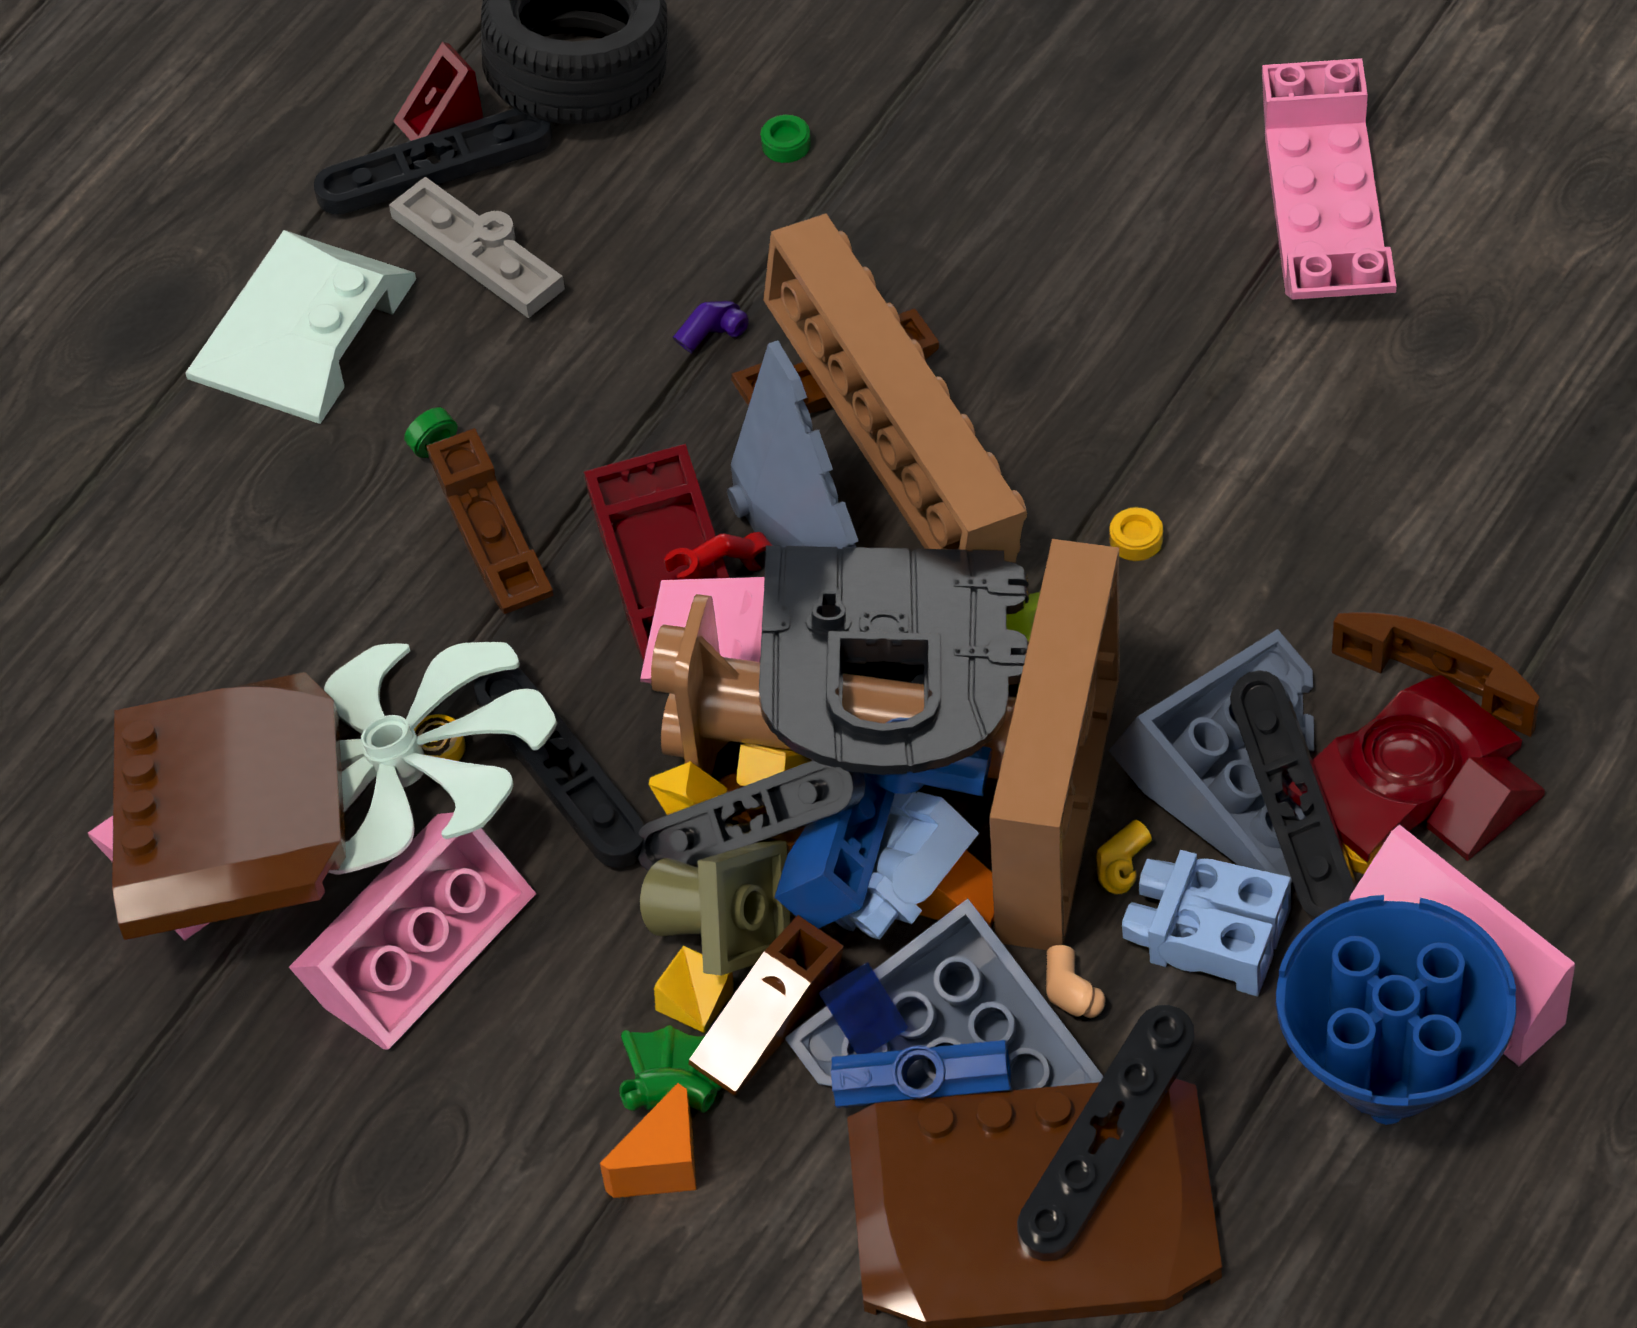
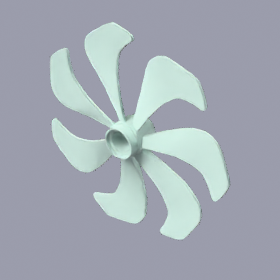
M395 643L373 646L339 668L329 677L324 686V691L334 700L339 718L362 734L361 739L340 740L341 770L345 769L342 771L344 812L376 777L375 790L367 816L357 833L349 841L345 842L346 858L339 870H329V873L340 875L377 865L397 857L407 849L413 840L415 828L412 811L403 788L415 783L423 773L439 783L455 802L454 814L441 833L444 839L465 835L484 827L510 795L514 785L513 778L506 769L424 755L421 746L428 742L448 738L493 733L516 735L525 741L532 750H538L546 743L557 725L553 711L540 692L534 689L514 690L462 718L419 736L416 735L414 728L442 701L470 681L490 673L518 668L520 666L518 657L507 643H461L439 653L428 666L406 719L398 715L384 716L380 704V688L383 678L388 671L409 653L410 647L408 644Z

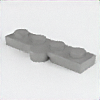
M427 177L421 179L389 204L392 219L527 318H530L565 290L561 274L515 242L513 221L508 214L502 211H490L479 216Z

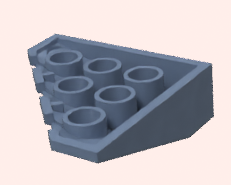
M779 341L769 343L731 462L733 486L727 489L730 504L738 518L746 516L754 532H762L773 546L837 547L838 549L856 547L855 543L858 542V538L845 502L838 503L836 487L829 473L833 468L820 431H812L810 414L803 400L807 398L801 378Z
M1277 629L1137 716L1109 749V752L1144 794L1237 865L1291 877L1230 701L1232 688L1240 677L1248 672L1257 670L1272 673L1278 677L1288 692L1310 755L1314 752V716L1303 715V693H1308L1313 688V670ZM1289 773L1285 775L1287 787L1292 782ZM1287 797L1281 801L1288 802L1298 815L1299 820L1306 818L1301 807L1291 798Z
M966 899L785 1037V1040L817 1083L823 1086L832 1087L831 1057L898 1051L915 1045L938 1047L1006 1040L1008 1045L1012 1090L1100 1082L1103 1078L1101 1072L969 899ZM929 1059L915 1061L907 1072L908 1084L913 1089L921 1090L927 1088L936 1077L935 1064Z

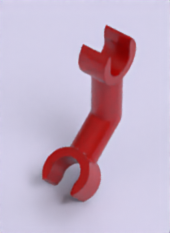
M753 532L744 538L723 533L716 535L693 550L677 548L670 551L664 558L667 572H671L682 565L690 566L677 575V580L700 579L701 569L723 556L740 559L745 567L753 572L761 570V567L754 559L755 556L766 551V545H773L762 532Z

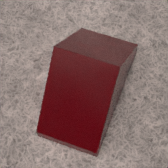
M441 43L393 120L411 141L483 118L476 73L449 43Z
M1469 757L1427 820L1426 828L1468 861L1544 796L1545 789L1505 757Z

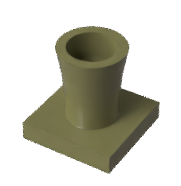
M772 839L760 841L698 860V867L672 858H664L657 861L646 874L641 888L640 910L644 924L651 933L660 937L701 934L703 973L722 976L755 965L763 952L790 924V911L774 898L787 858L786 841Z

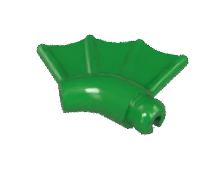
M671 1025L648 1033L624 1030L621 1033V1039L635 1073V1079L625 1080L619 1087L624 1107L629 1111L638 1110L643 1106L646 1110L653 1109L679 1083L687 1089L690 1107L703 1113L706 1112L713 1104L717 1091L722 1087L688 1064L689 1059L705 1036L688 1035Z

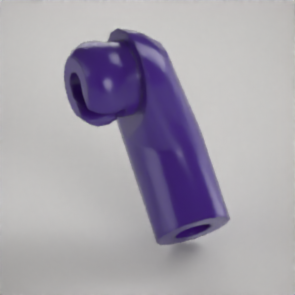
M731 301L704 302L692 312L672 338L683 349L693 353L708 333H723L726 331L731 337L740 336L747 329L749 318L745 312L740 310L739 305Z

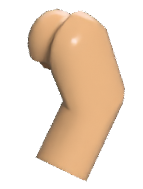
M1065 945L1050 947L1047 950L1046 994L1049 1001L1073 1016L1079 1017L1083 1015L1090 1019L1097 1017L1105 1006V995L1102 990L1092 987L1089 981L1075 974V951L1073 948Z

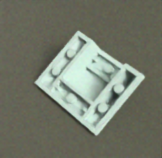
M283 230L186 371V377L188 380L321 424L344 389L339 365L340 358L373 309L393 315L415 282V272Z

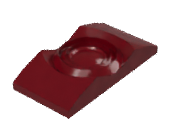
M686 443L584 471V478L601 539L610 560L626 618L643 664L661 580H677V575L690 567L682 565L671 572H667L664 558L674 549L687 548L693 550L716 536ZM723 557L701 569L700 579L729 578Z
M1438 675L1401 690L1375 719L1358 731L1336 737L1312 761L1341 841L1364 861L1368 862L1377 855L1391 831L1399 824L1409 832L1433 813L1469 757L1508 758L1521 748L1522 739L1489 712L1481 708L1479 704L1443 675ZM1293 781L1287 788L1288 797L1300 806V796L1308 791L1301 792Z

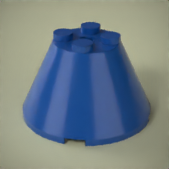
M1375 895L1345 902L1326 911L1310 922L1296 936L1289 946L1279 969L1276 1009L1282 1033L1289 1047L1305 1068L1351 1106L1370 1115L1376 1122L1387 1125L1399 1122L1402 1118L1416 1115L1464 1091L1478 1082L1494 1067L1506 1050L1514 1029L1516 985L1504 953L1493 938L1472 919L1447 905L1421 897L1419 903L1384 901V895Z

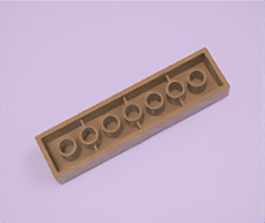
M827 214L771 231L763 301L924 549L1004 550V561L1016 563L1017 554L1020 552L1023 522L1027 517L1026 506L1022 496L1018 491L1010 489L1001 475L997 459L991 452L984 450L975 436L971 420L966 414H960L950 399L945 381L940 376L935 377L925 362V356L920 344L915 339L911 340L901 326L896 308L893 304L885 302L876 288L874 277L869 268L866 266L862 267L852 253V247L847 235L843 231L836 229Z

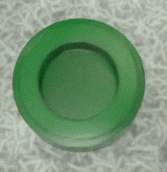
M794 115L775 116L769 119L761 129L763 153L775 162L790 163L803 158L810 149V129L808 124L800 117Z
M432 408L419 415L409 425L404 440L416 456L428 458L426 446L456 435L458 425L444 408Z

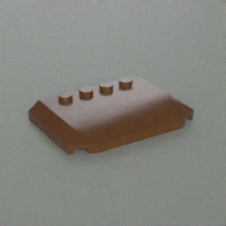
M306 672L114 710L112 890L117 921L124 940L303 904L322 898L325 893L322 881L329 870H339L346 858L339 716L334 700Z
M1175 1079L1074 1247L1066 1256L1055 1261L1037 1260L1023 1251L1018 1241L1017 1220L1021 1209L1100 1082L874 1103L847 1117L864 1311L877 1315V1309L907 1320V1326L911 1328H981L1165 1311L1183 1301V1294L1210 1279L1211 1285L1221 1279L1222 1263L1196 1085ZM1116 1107L1114 1116L1105 1126L1093 1125L1096 1129V1142L1090 1154H1096L1101 1144H1104L1109 1137L1117 1140L1121 1138L1117 1134V1122L1122 1112L1121 1108Z

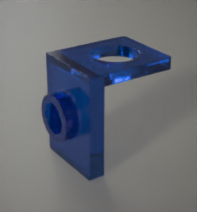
M868 962L819 992L856 1054L872 1053L909 1029L873 971L875 967Z

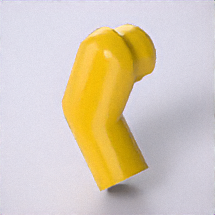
M1133 820L1097 851L1098 880L1111 893L1123 894L1136 881L1137 873L1133 871L1132 857L1152 841V836L1143 823Z

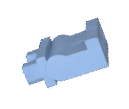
M921 792L909 794L895 793L862 909L835 922L843 929L854 931L858 927L868 936L879 940L895 919L912 924L922 912L916 904L923 902L933 893L979 833L942 797Z
M1180 850L1175 863L1147 859L1140 876L1139 895L1158 899L1160 903L1156 909L1131 902L1122 921L1123 939L1149 947L1150 963L1164 967L1169 963L1183 971H1201L1235 981L1237 991L1258 997L1274 956V949L1278 945L1291 910V877L1213 859H1197V854Z

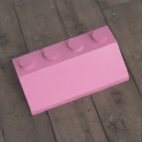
M454 812L437 814L412 840L407 849L395 857L289 966L292 972L327 1011L383 1049H390L536 895V892L482 828L450 839L442 837L441 833L448 825Z
M1400 824L1393 829L1352 892L1349 900L1384 895V901L1419 903L1421 897L1447 905L1461 912L1482 927L1504 953L1514 976L1516 985V1018L1511 1039L1503 1054L1520 1066L1566 1024L1575 963Z

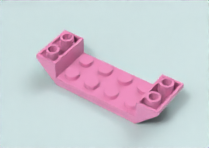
M1362 58L1262 65L1265 142L1285 294L1294 300L1396 293L1397 285L1391 247L1384 246L1366 127L1368 94Z

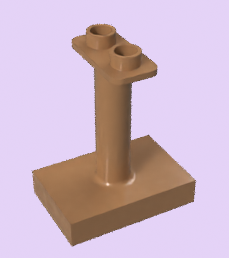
M1052 539L1017 697L1008 696V707L1004 724L989 743L983 745L992 749L988 778L998 779L989 818L995 934L1003 944L1048 950L1052 946L1064 945L1120 679L1118 547ZM701 594L694 596L685 627L666 624L660 627L654 645L651 665V685L653 691L670 693L662 721V753L669 756L683 757L685 763L691 761L710 776H712L718 752L729 741L790 749L771 732L762 718L759 703L760 662L722 657L720 655L712 596ZM843 674L842 706L844 710L861 720L886 723L891 719L900 717L911 718L924 710V685Z

